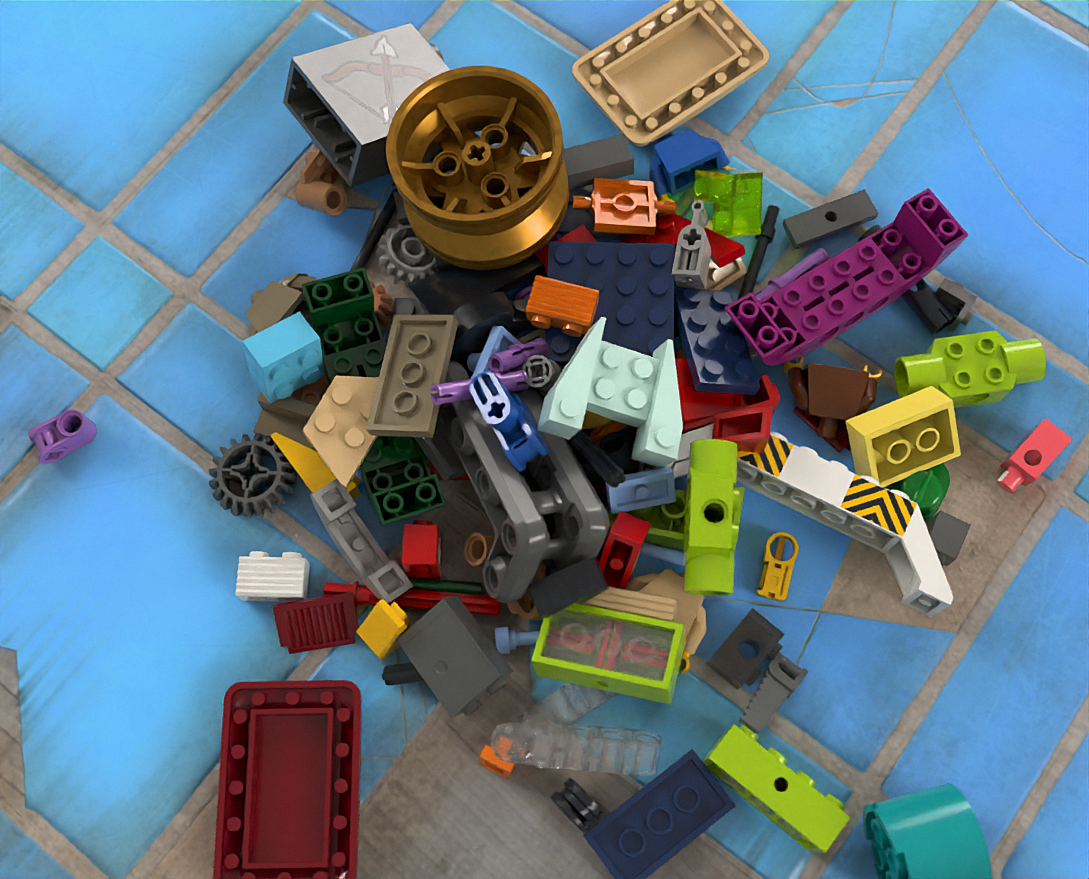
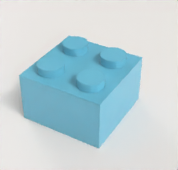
M300 312L242 341L250 377L270 404L278 399L287 398L293 391L306 384H312L325 375L320 337Z

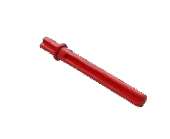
M355 581L354 584L326 582L323 588V596L353 592L356 607L357 605L375 606L380 601L366 585H360L359 581ZM414 589L407 590L388 603L390 606L395 602L400 608L431 610L443 598L458 596L471 614L498 616L501 611V603L491 596Z

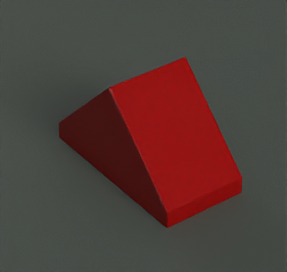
M766 405L715 414L712 439L734 442L738 445L737 451L762 454L770 439L773 407Z

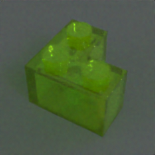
M727 168L695 170V200L713 203L712 224L714 232L727 237L761 234L763 172Z

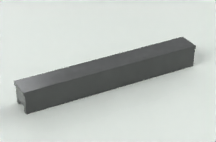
M625 133L563 150L569 190L593 185L594 178L616 179L634 174V157L630 153ZM398 191L393 192L399 223L403 226L410 225L404 209L403 198ZM496 191L493 195L500 194L502 191ZM431 201L437 208L443 209L444 201Z

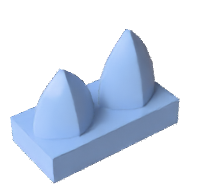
M670 467L655 470L646 469L644 472L625 475V482L620 483L616 488L611 487L606 482L608 509L611 514L676 502L674 472Z

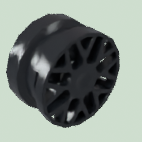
M569 778L564 783L565 788L561 792L556 791L550 798L585 833L590 828L589 823L594 818L599 819L604 812L572 778ZM564 800H566V802L570 805V807H571L578 815H580V816L582 817L580 820H579L578 817L563 803Z

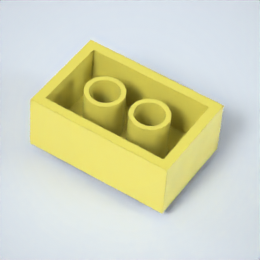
M933 386L846 420L856 475L872 477L882 487L961 455L953 400Z

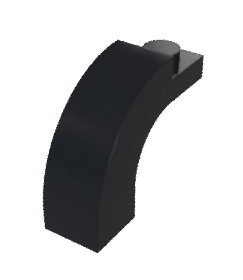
M504 291L494 292L473 299L451 314L455 315L458 320V326L450 361L459 362L467 373L470 372L467 365L468 357L470 354L476 353L479 347L487 341L493 326H503L507 331L539 329L532 325L531 321L527 320L526 306L528 300L518 299L509 301Z

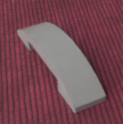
M337 479L310 495L313 505L333 542L354 572L379 600L383 598L387 603H390L413 587L396 560L394 559L390 562L354 510L357 504L348 491L340 486Z

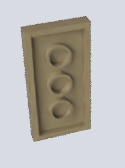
M394 315L366 428L371 436L433 438L440 405L436 406L431 399V394L438 392H432L430 389L433 384L445 383L458 326V320L455 315Z

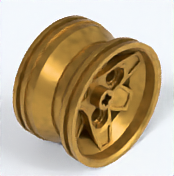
M467 66L452 69L438 74L421 84L410 93L396 111L390 124L386 141L388 167L395 186L403 198L404 209L412 230L422 245L436 257L452 265L474 270H491L511 266L531 257L542 249L555 235L565 217L569 201L567 169L563 159L564 146L561 123L549 97L526 77L516 72L493 66ZM481 131V134L479 136L474 132ZM525 142L531 146L536 155L528 156L521 154ZM495 143H501L497 146H491ZM442 147L444 152L438 154L434 158L433 163H429L434 153ZM454 170V171L451 172V173H448V174L445 173L446 171ZM496 191H502L500 194L493 195ZM520 191H528L522 197L518 194ZM431 201H444L443 209L437 208Z

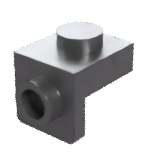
M944 278L935 294L950 312L957 315L949 327L950 330L955 331L960 323L966 326L976 312L972 305L977 296L965 290L961 284Z

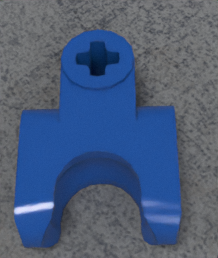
M485 371L478 374L470 383L469 391L483 418L494 428L507 458L519 472H522L527 468L525 464L527 461L539 453L545 456L549 453V449L540 435V431L537 430L538 426L524 401L517 394L509 393L502 380L493 372Z

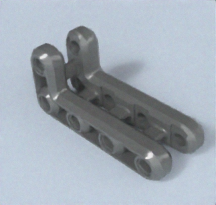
M454 360L449 362L445 383L470 379L465 368L459 362ZM513 368L510 370V372L518 371L521 369ZM529 385L525 391H514L513 393L517 394L524 401L538 426L544 402L539 390ZM474 399L440 405L438 416L494 528V543L483 568L484 584L491 597L500 603L521 600L529 589L528 586L531 585L541 561L546 566L545 574L548 576L592 557L597 558L609 533V517L566 438L540 431V435L545 441L549 453L545 456L539 453L525 463L541 490L531 492L524 477L520 475L519 471L507 458L494 428L483 418ZM552 513L555 522L551 538L550 534L547 533V527L542 515Z

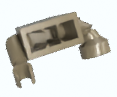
M296 273L281 279L279 283L275 281L269 283L264 291H255L251 296L252 305L246 311V317L251 322L249 326L250 337L298 312L310 323L301 284L315 281L316 277H308V274Z

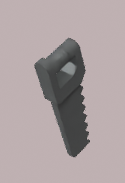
M779 652L764 670L763 679L760 681L753 697L749 701L750 703L746 706L747 710L742 713L743 716L739 721L755 734H759L784 700L790 697L808 671L805 668L801 669Z

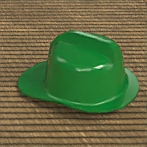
M941 463L892 483L890 491L899 490L907 494L910 498L909 500L918 504L924 522H926L938 511L950 484L949 471L944 463Z

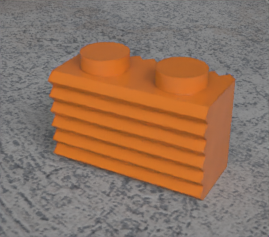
M536 275L526 306L527 320L531 321V324L538 328L548 329L550 326L562 329L565 334L579 337L581 334L586 335L587 331L592 327L599 302V290Z

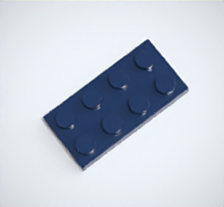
M674 286V316L695 391L756 395L760 384L745 337L724 309L733 303L730 292Z
M691 749L583 836L614 879H646L736 805L695 751Z

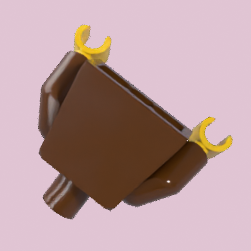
M803 357L798 358L797 364L784 363L783 370L788 375L789 387L798 407L804 410L806 417L819 418L817 437L836 439L838 421L846 422L848 419L865 413L876 400L877 381L882 374L880 369H877L876 373L871 375L870 371H867L868 365H865L863 370L807 363L802 370Z

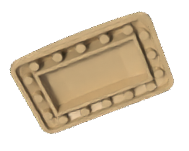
M670 0L579 58L573 64L572 76L620 133H625L629 143L635 146H646L692 119L761 71L768 63L769 51L722 0Z

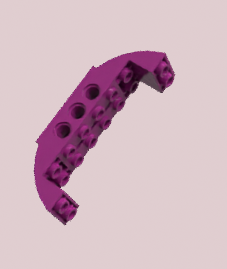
M928 188L905 201L895 220L765 298L758 301L753 293L750 292L724 309L765 364L770 366L779 365L796 358L800 359L896 301L899 296L942 263L968 237V234Z

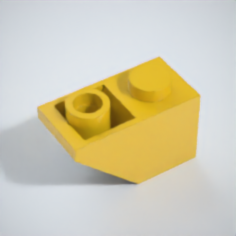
M382 598L356 632L383 662L399 647L396 639L408 630L407 626L411 622L395 602L389 606Z

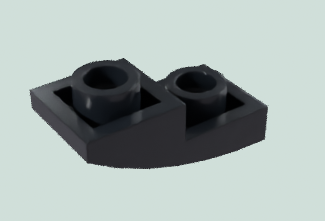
M595 557L561 569L528 586L540 618H548L574 603L582 604L609 589Z

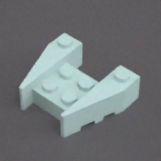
M601 317L587 331L570 361L544 398L537 430L570 439L581 430L585 411H590L605 418L637 427L631 459L663 468L677 459L683 430L673 340L667 339L654 350L652 357L601 340L606 318Z

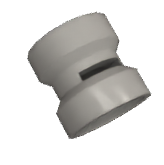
M542 355L529 357L526 364L524 363L522 370L526 371L529 381L525 382L542 391H550L562 372L558 363Z

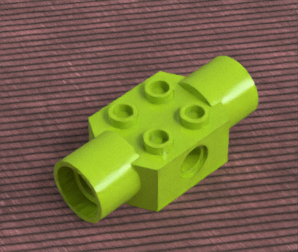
M997 330L938 338L933 341L925 354L898 357L894 364L895 386L900 398L933 386L953 400L954 408L1000 402L1013 389L1014 385L1039 382L1044 378L1046 372L1045 353L1041 343L1036 338L1007 342Z
M704 439L690 443L689 470L685 495L683 548L685 593L708 596L733 595L734 552L731 549H733V544H737L738 523H732V515H734V510H738L739 489H733L737 483L738 445L731 441ZM704 513L714 514L718 519V523H710L705 518Z

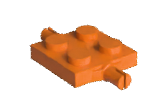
M594 178L591 197L573 195L572 209H590L593 216L594 232L654 235L657 214L675 215L676 202L657 200L654 193V183L651 181Z

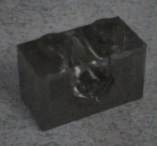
M752 608L706 664L737 690L744 683L750 687L762 673L757 668L765 658L771 662L783 646L778 642L784 636V633ZM747 643L754 647L756 651L754 659H746L741 655V644Z

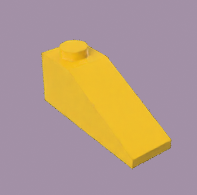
M277 432L270 435L312 494L337 479L329 467L324 464L317 451ZM356 474L347 488L353 500L361 496L357 487L361 481Z

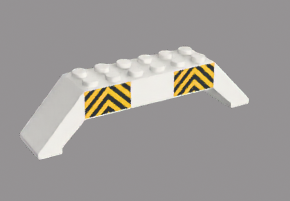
M714 423L682 434L677 459L663 467H670L673 470L674 479L688 475L690 443L696 440L712 439ZM770 432V439L762 454L737 451V483L884 553L904 595L901 600L902 604L929 617H933L951 605L954 597L921 511L916 502L909 500L910 498L907 494L899 490L890 491L880 486L878 481L872 477L856 475L848 471V468L840 462H829L820 458L814 450L808 447L801 446L799 448L789 443L779 433ZM638 461L636 473L644 472L646 469H660V467Z

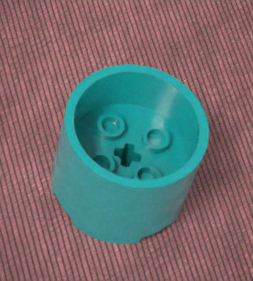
M946 783L864 807L863 826L865 838L867 840L873 839L871 848L877 863L873 866L878 879H992L989 852L982 830L971 806L955 785Z

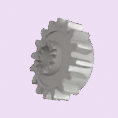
M398 224L395 230L390 227L386 235L381 236L376 251V256L380 257L377 265L378 267H386L384 276L393 275L395 277V284L402 280L405 281L406 288H409L408 286L412 282L416 283L438 271L434 254L422 245L412 230L411 225L403 226Z

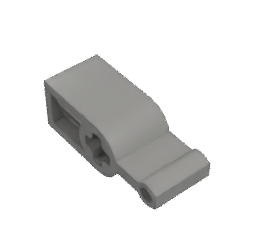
M694 200L691 205L693 211L691 225L684 227L678 236L672 275H674L677 287L705 289L711 246L704 228L709 219L703 201Z

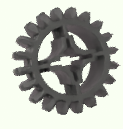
M255 433L251 441L247 434H243L242 442L237 443L235 439H230V444L232 445L230 449L227 450L226 447H220L223 456L222 458L213 457L212 461L218 467L209 469V474L214 478L209 481V486L215 490L213 497L216 501H221L220 506L224 510L231 508V513L234 516H239L243 512V516L246 519H250L255 511L259 518H263L264 509L266 508L271 513L276 512L274 507L276 502L286 505L283 494H293V489L287 484L296 483L297 478L291 474L295 471L294 467L271 436L268 435L263 440L259 433ZM262 455L276 461L277 471H271L269 468L263 467ZM246 458V460L242 464L237 465L241 460ZM230 480H235L237 484H242V490L245 492L244 497H239L231 492ZM271 486L266 492L259 495L263 488Z

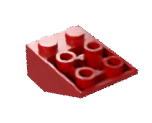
M675 359L683 423H689L760 402L757 393L756 395L695 391L687 359Z

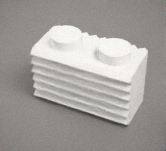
M252 551L249 553V557H239L235 595L245 602H292L305 600L308 596L310 563L306 558H302V554L296 552H284L282 557H269L267 552Z

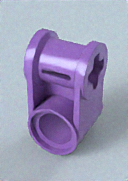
M70 409L44 423L34 426L29 430L28 436L31 441L36 443L40 452L38 455L40 462L49 464L92 442L96 436L97 429L93 421L80 411ZM78 423H81L80 428L76 432H73L74 427Z

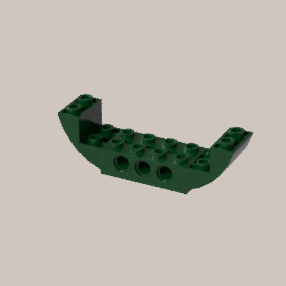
M362 267L301 284L312 328L320 337L324 370L329 386L335 376L379 377L386 343L374 311V294L365 268ZM378 436L359 467L358 473L381 526L447 506L437 474L431 475L424 452L414 437Z

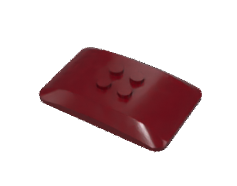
M348 680L253 681L235 683L226 691L223 705L213 879H357L362 695L356 684Z

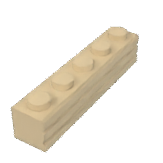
M608 586V590L582 603L584 605L673 622L676 621L679 599Z

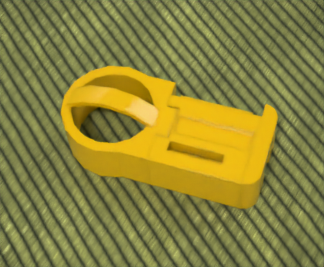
M778 532L766 541L762 562L767 563V565L764 564L759 588L761 590H755L757 596L779 602L786 599L795 558L799 552L797 540L791 534ZM780 537L774 558L770 552V545L775 538ZM787 539L792 544L793 554L787 561H781Z

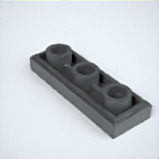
M864 189L786 218L782 225L794 248L797 249L877 218L878 212Z

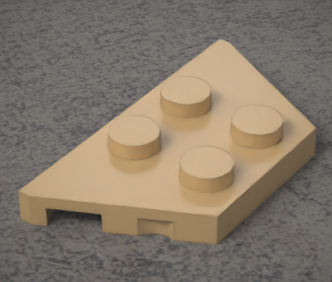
M335 376L303 429L306 439L316 449L319 457L329 467L340 486L347 490L378 437L371 436L366 428L379 377Z

